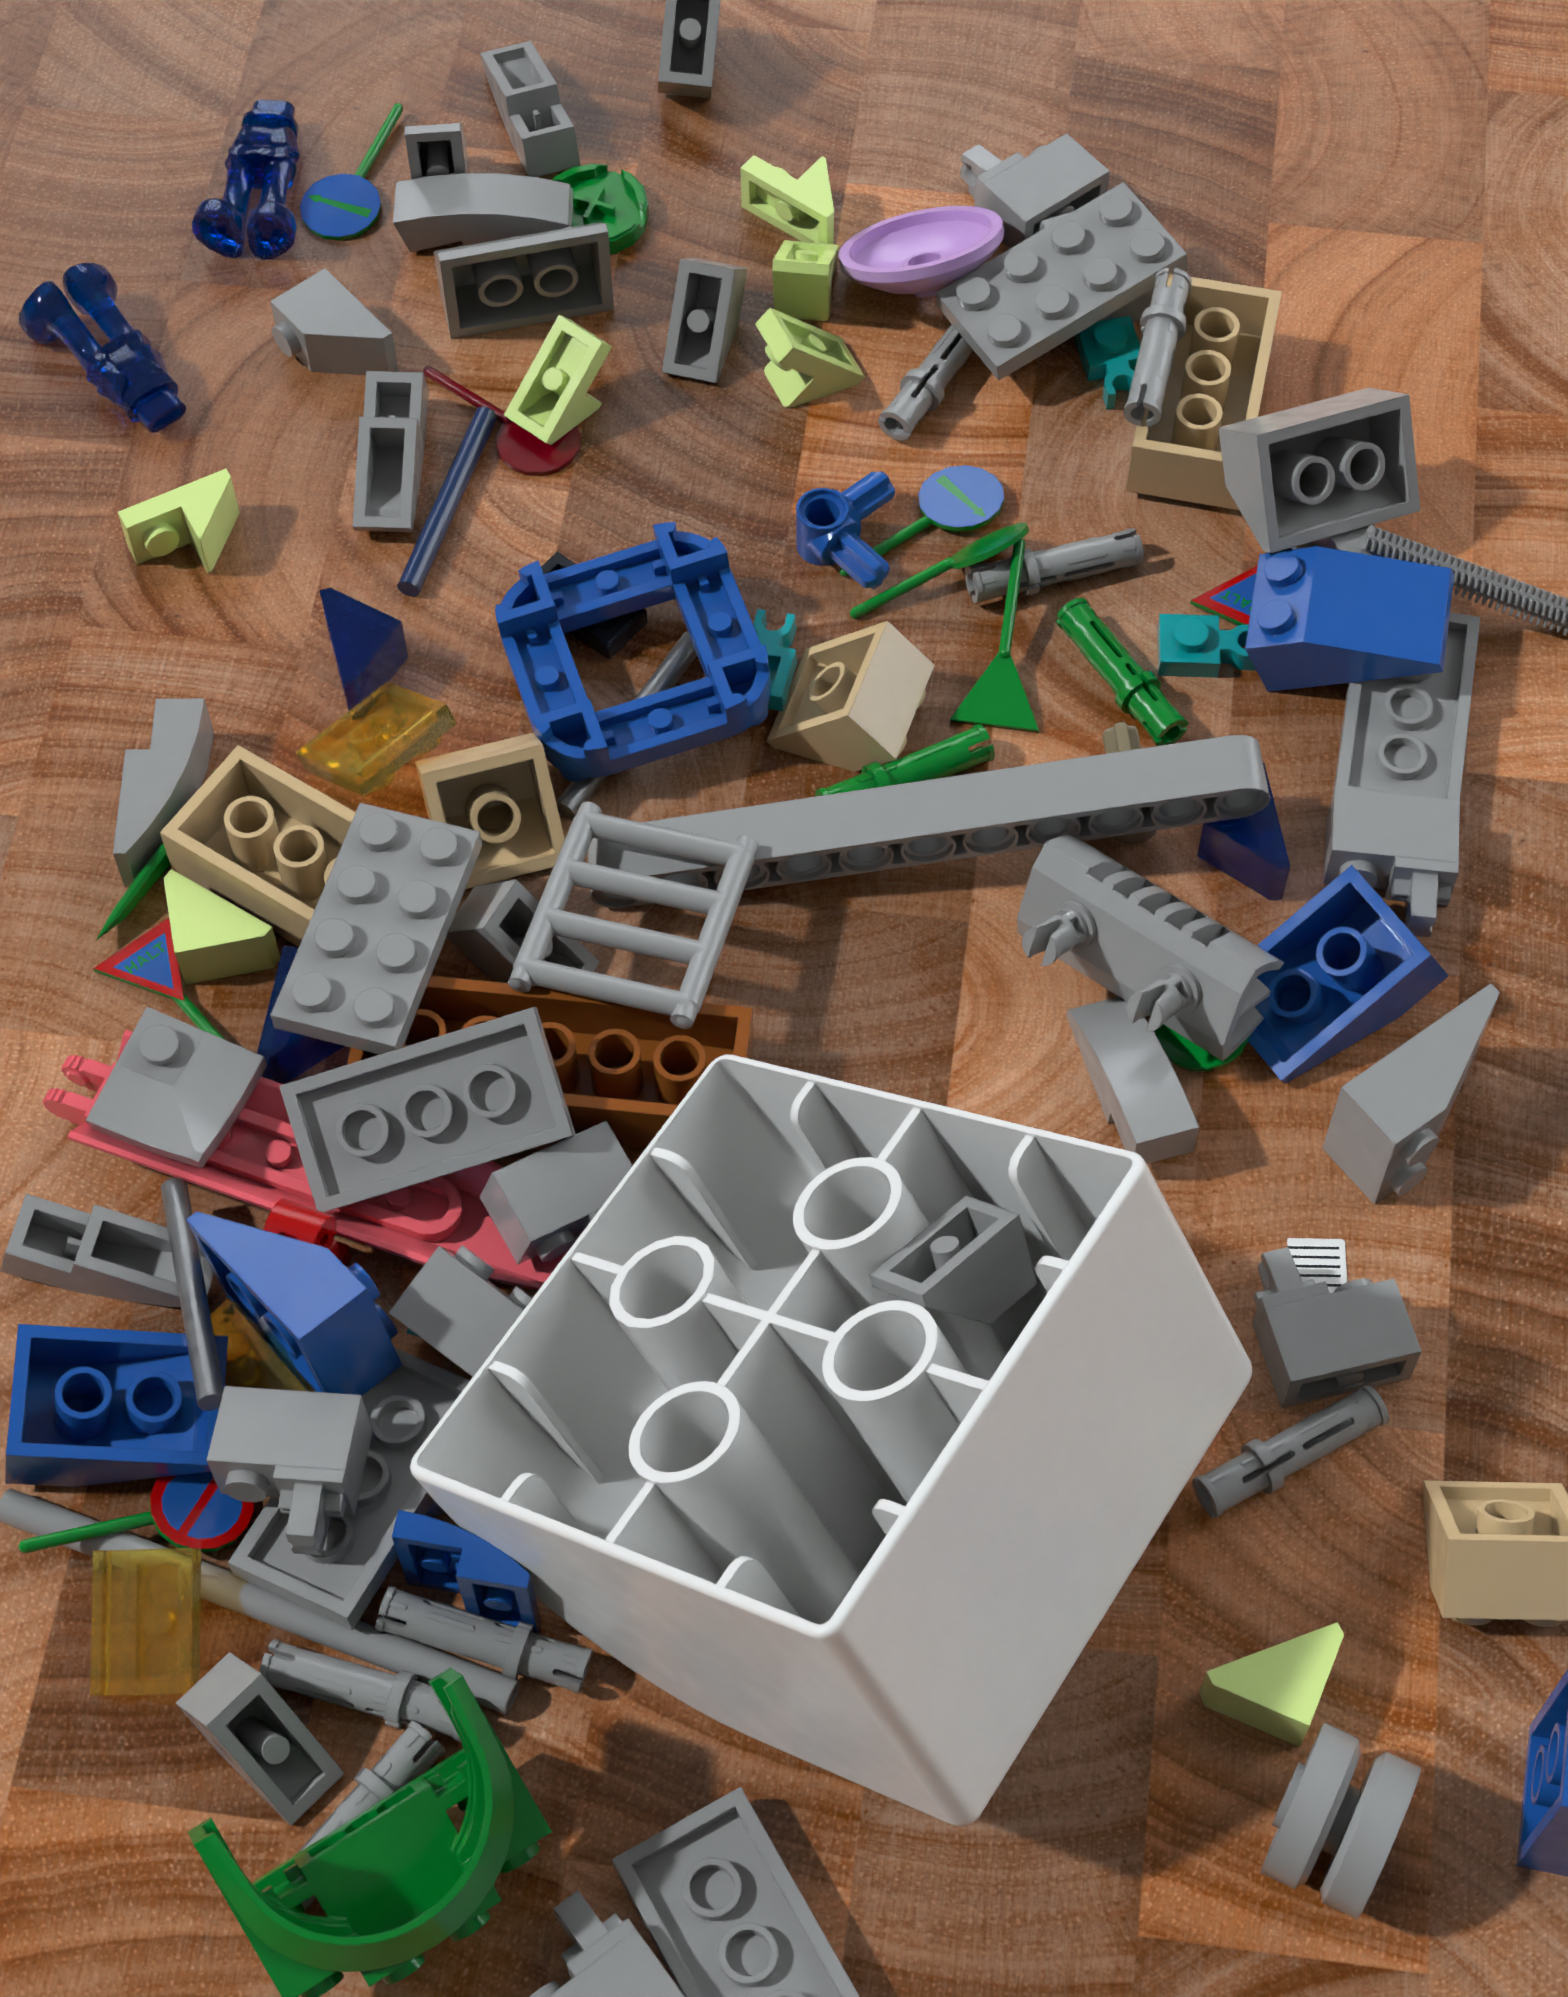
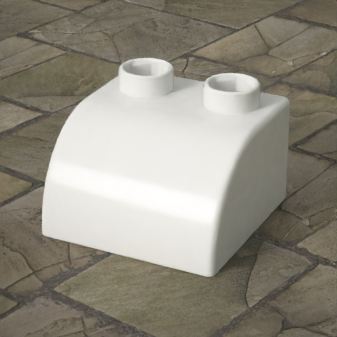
M726 1054L716 1058L708 1065L414 1454L410 1470L419 1484L460 1528L494 1545L513 1558L530 1574L537 1599L601 1649L663 1691L710 1718L753 1739L952 1826L964 1827L974 1823L980 1817L1242 1395L1253 1372L1249 1357L1141 1155L1103 1144ZM965 1196L1020 1214L1037 1285L990 1325L926 1308L874 1288L869 1274L896 1252L904 1248L913 1238Z

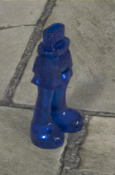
M264 99L254 102L252 110L244 114L241 124L242 128L228 149L229 154L224 162L227 169V178L223 198L205 199L197 206L194 212L192 231L196 239L208 249L222 256L230 258L241 257L245 246L246 233L251 252L255 257L262 260L274 259L286 253L294 245L297 225L293 213L286 206L288 188L293 186L297 172L296 163L300 158L296 139L299 129L294 119L295 107L290 102ZM252 188L262 189L260 201L251 210L246 228Z
M80 263L70 267L63 275V287L66 296L56 283L46 281L38 286L27 298L19 313V325L26 335L40 344H48L60 339L86 371L87 381L98 387L97 393L123 409L126 416L132 422H142L149 432L155 433L177 421L185 414L186 406L177 396L178 385L169 376L162 354L152 348L150 340L140 330L132 328L115 304L118 292L117 284L105 266L96 263ZM70 303L81 314L90 316L105 333L110 342L101 346L78 317Z

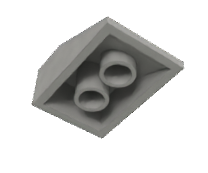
M1491 983L1341 1087L1322 1149L1373 1204H1376L1393 1191L1398 1196L1409 1192L1427 1174L1426 1162L1431 1152L1439 1143L1440 1139L1438 1136L1476 1056L1500 992Z

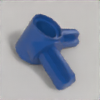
M883 471L871 472L842 493L828 488H816L805 492L799 498L796 505L797 552L802 559L810 564L829 566L837 563L863 588H878L883 583V579L889 574L890 568L888 563L860 538L861 520L893 499L895 488L887 474Z

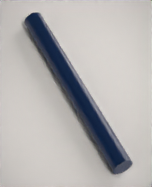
M478 407L397 584L398 590L407 596L416 597L419 595L496 423L497 415L490 408Z

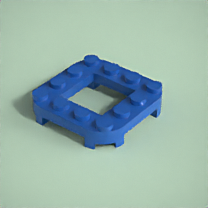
M676 522L653 525L655 540L546 574H543L539 560L518 570L520 580L509 589L501 604L496 605V620L504 651L532 730L543 744L546 759L559 769L560 774L565 779L581 781L588 777H603L735 736L749 727L761 724L767 718L772 688L767 649L765 644L761 645L729 567L727 550L717 537L710 541L694 533L677 531ZM675 599L706 677L594 712L592 703L586 696L564 633Z

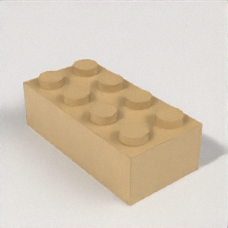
M1171 273L1169 274L1167 286L1169 287L1171 286L1173 279V274ZM1191 277V290L1188 292L1184 309L1187 326L1185 335L1176 344L1162 404L1161 419L1157 424L1147 427L1146 421L1149 409L1145 408L1142 425L1136 426L1126 491L1239 510L1225 486L1219 427L1253 419L1259 415L1282 291Z
M237 745L163 828L160 835L172 870L272 926L274 933L299 947L356 812Z

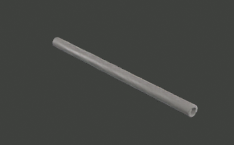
M9 1488L0 1499V1522L36 1536L99 1523V1521ZM125 1531L62 1545L397 1674L401 1670L416 1673L418 1675L417 1680L422 1683L429 1684V1680L451 1667L464 1676L479 1705L505 1715L510 1712L518 1694L520 1681L408 1638L385 1631H377L375 1626L360 1620L352 1631L238 1578L231 1571Z

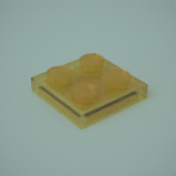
M386 682L295 753L307 772L364 797L368 793L379 791L390 784L395 777V772L414 757L424 755L436 748L441 741V736L454 727L457 722L447 704Z

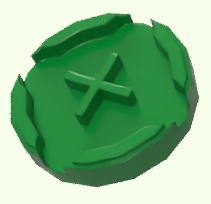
M593 163L572 167L552 179L553 181L568 183L573 189L572 227L592 223H606L610 255L617 254L634 245L645 232L649 218L648 199L644 186L631 173L621 169V174L608 171V165Z

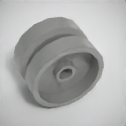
M1324 1722L1305 1765L1298 1762L1272 1823V1826L1276 1827L1277 1831L1260 1873L1296 1889L1306 1883L1321 1850L1332 1856L1320 1885L1322 1903L1358 1920L1396 1839L1416 1788L1421 1767L1385 1751L1374 1758L1360 1789L1355 1788L1349 1784L1361 1755L1359 1738Z

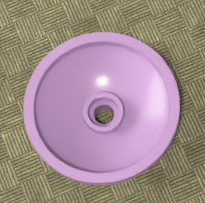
M945 206L923 209L883 220L861 230L842 245L838 257L842 272L861 285L893 294H914L920 298L936 296V292L977 269L987 261L1002 242L1004 227L1001 217L996 212L981 207Z

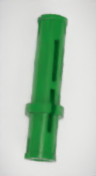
M1076 598L1065 604L1057 614L1056 624L1075 643L1088 662L1116 694L1115 703L1125 714H1132L1140 722L1157 746L1176 743L1186 733V726L1189 723L1160 690L1161 682L1152 671H1144L1136 663L1127 649L1096 615V612L1085 598Z
M977 724L969 730L897 758V760L881 765L879 762L867 764L862 767L861 774L829 787L817 789L815 797L949 777L984 762L988 763L994 760L993 744L985 747L979 746L969 751L970 746L990 739L986 729L982 725Z

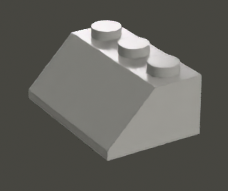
M606 223L567 227L434 251L439 291L451 339L554 321L558 315L571 318L614 310L609 236Z
M1365 388L1219 427L1225 486L1264 552L1274 553L1421 511L1409 394Z

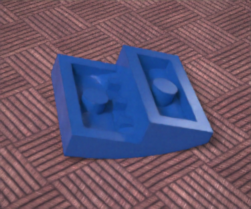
M398 1510L392 1540L408 1585L460 1593L466 1611L516 1627L519 1621L533 1624V1632L539 1633L541 1618L531 1576L513 1558L486 1540L455 1525L425 1515Z

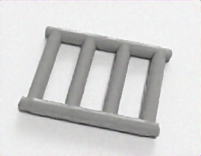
M583 802L573 818L518 952L508 985L513 990L522 993L529 992L531 986L535 985L671 1016V1022L675 1026L689 1029L693 1026L697 1013L702 1006L752 869L759 844L756 839L748 835H740L737 837L736 842L609 816L601 814V808L595 803ZM596 838L722 865L725 868L717 890H711L583 861L592 839ZM573 886L701 913L707 915L698 940L571 913L564 911ZM553 935L688 964V968L680 990L677 991L543 960Z

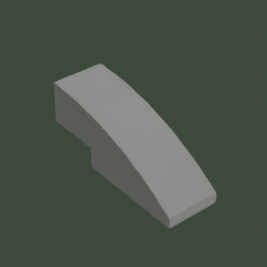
M527 41L480 53L499 113L527 176L538 177L581 166L574 125L560 104L557 83L533 43Z
M459 173L396 182L393 224L410 253L462 241L463 245L466 246L572 227L573 189L568 183L538 177L501 173Z
M366 371L363 417H359L353 511L354 531L412 532L421 483L429 388L423 372Z
M205 698L156 699L150 749H125L113 856L124 887L130 886L161 843L160 832L202 786L209 765L214 738V730Z
M1121 997L1067 1010L1069 1024L1108 1124L1115 1123L1124 1149L1141 1155L1146 1164L1193 1152L1199 1125L1178 1077L1154 1031L1146 1032L1148 1022L1145 1017L1132 1023L1126 1010L1127 1001Z
M25 1195L4 1254L0 1272L84 1294L128 1302L181 1308L167 1227L95 1204L90 1214L36 1196ZM198 1244L206 1293L208 1294L214 1272Z

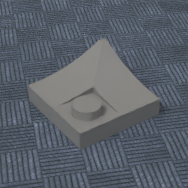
M146 1007L92 1107L86 1122L90 1128L130 1145L175 1161L202 1168L239 1116L262 1076L267 1063L264 1056L150 1007Z

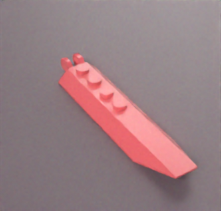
M128 1030L124 1032L118 1059L133 1032ZM70 1054L63 1063L61 1072L74 1084H78L81 1087L85 1086L87 1089L97 1092L94 1099L59 1088L49 1089L43 1099V1105L50 1113L63 1120L66 1119L71 1123L80 1125L69 1132L68 1140L183 1179L269 1211L282 1198L316 1209L279 1086L284 1084L260 1077L234 1124L202 1168L157 1155L90 1128L86 1119L116 1065L114 1062L112 1066L89 1058L85 1059L83 1056L80 1057L76 1054L73 1056ZM493 1160L324 1212L336 1218L335 1234L425 1265L438 1246L449 1250L455 1255L463 1245L495 1269L487 1280L536 1291L541 1288L567 1253L565 1252L547 1262H542L538 1255L517 1265L480 1199V1195L491 1174L502 1168Z

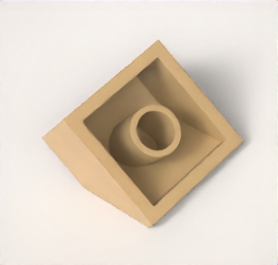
M888 621L806 648L792 680L784 711L778 712L766 742L774 749L854 772L862 770L863 766L872 762L886 764L897 760V757L906 746V735L916 710L925 699V688L935 665Z
M534 732L415 761L428 818L480 831L482 847L465 889L554 867L565 838L543 744Z
M1423 1480V1504L1430 1587L1442 1618H1452L1466 1625H1484L1491 1622L1492 1619L1524 1620L1529 1624L1541 1627H1553L1560 1625L1563 1621H1568V1494L1562 1483Z

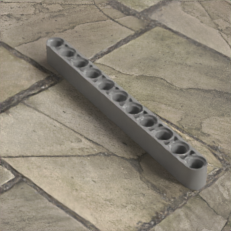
M1229 735L642 823L736 842L737 837L740 835L753 837L759 845L744 890L1038 848L1043 847L1045 842L1059 836L1069 835L1086 841L1243 818L1254 815L1268 806L1270 795L1258 740L1247 735ZM596 838L592 839L587 851L588 863L711 890H717L725 868L722 865ZM590 890L591 899L601 907L615 909L655 904Z

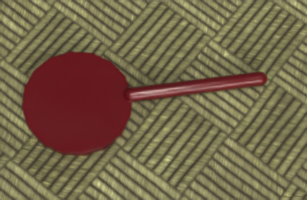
M426 366L423 369L426 377L476 408L487 407L496 413L497 421L502 423L497 432L496 448L500 459L511 470L529 476H545L561 471L570 465L578 455L581 434L577 426L552 445L547 444L504 416L505 412L435 368Z

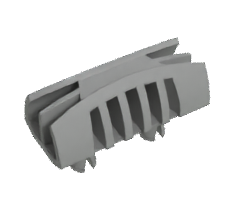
M1069 835L1059 836L1045 842L1032 866L1017 916L1018 934L1023 936L1022 946L1028 958L1045 951L1041 966H1048L1057 959H1060L1127 1001L1126 1010L1132 1023L1151 1016L1146 1032H1153L1164 1024L1222 1061L1230 1056L1264 1019L1255 1006L1269 997L1271 991L1256 977L1267 971L1279 970L1284 964L1283 961L1082 840Z

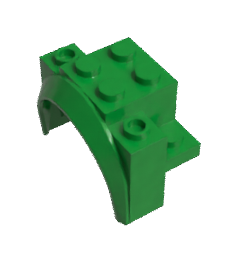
M451 1667L428 1682L451 1720L461 1740L463 1749L260 1878L251 1882L245 1875L211 1817L188 1831L193 1845L282 1997H320L343 1979L344 1975L342 1972L359 1971L369 1987L383 1979L386 1985H390L409 1976L425 1962V1957L422 1953L438 1945L447 1937L452 1942L462 1940L479 1930L490 1920L491 1916L488 1909L502 1901L494 1887L500 1871L501 1873L510 1872L531 1860L540 1851L537 1841L552 1832L470 1690L464 1676ZM457 1804L460 1811L466 1810L459 1834L446 1813V1810ZM315 1895L327 1917L305 1914L302 1902Z

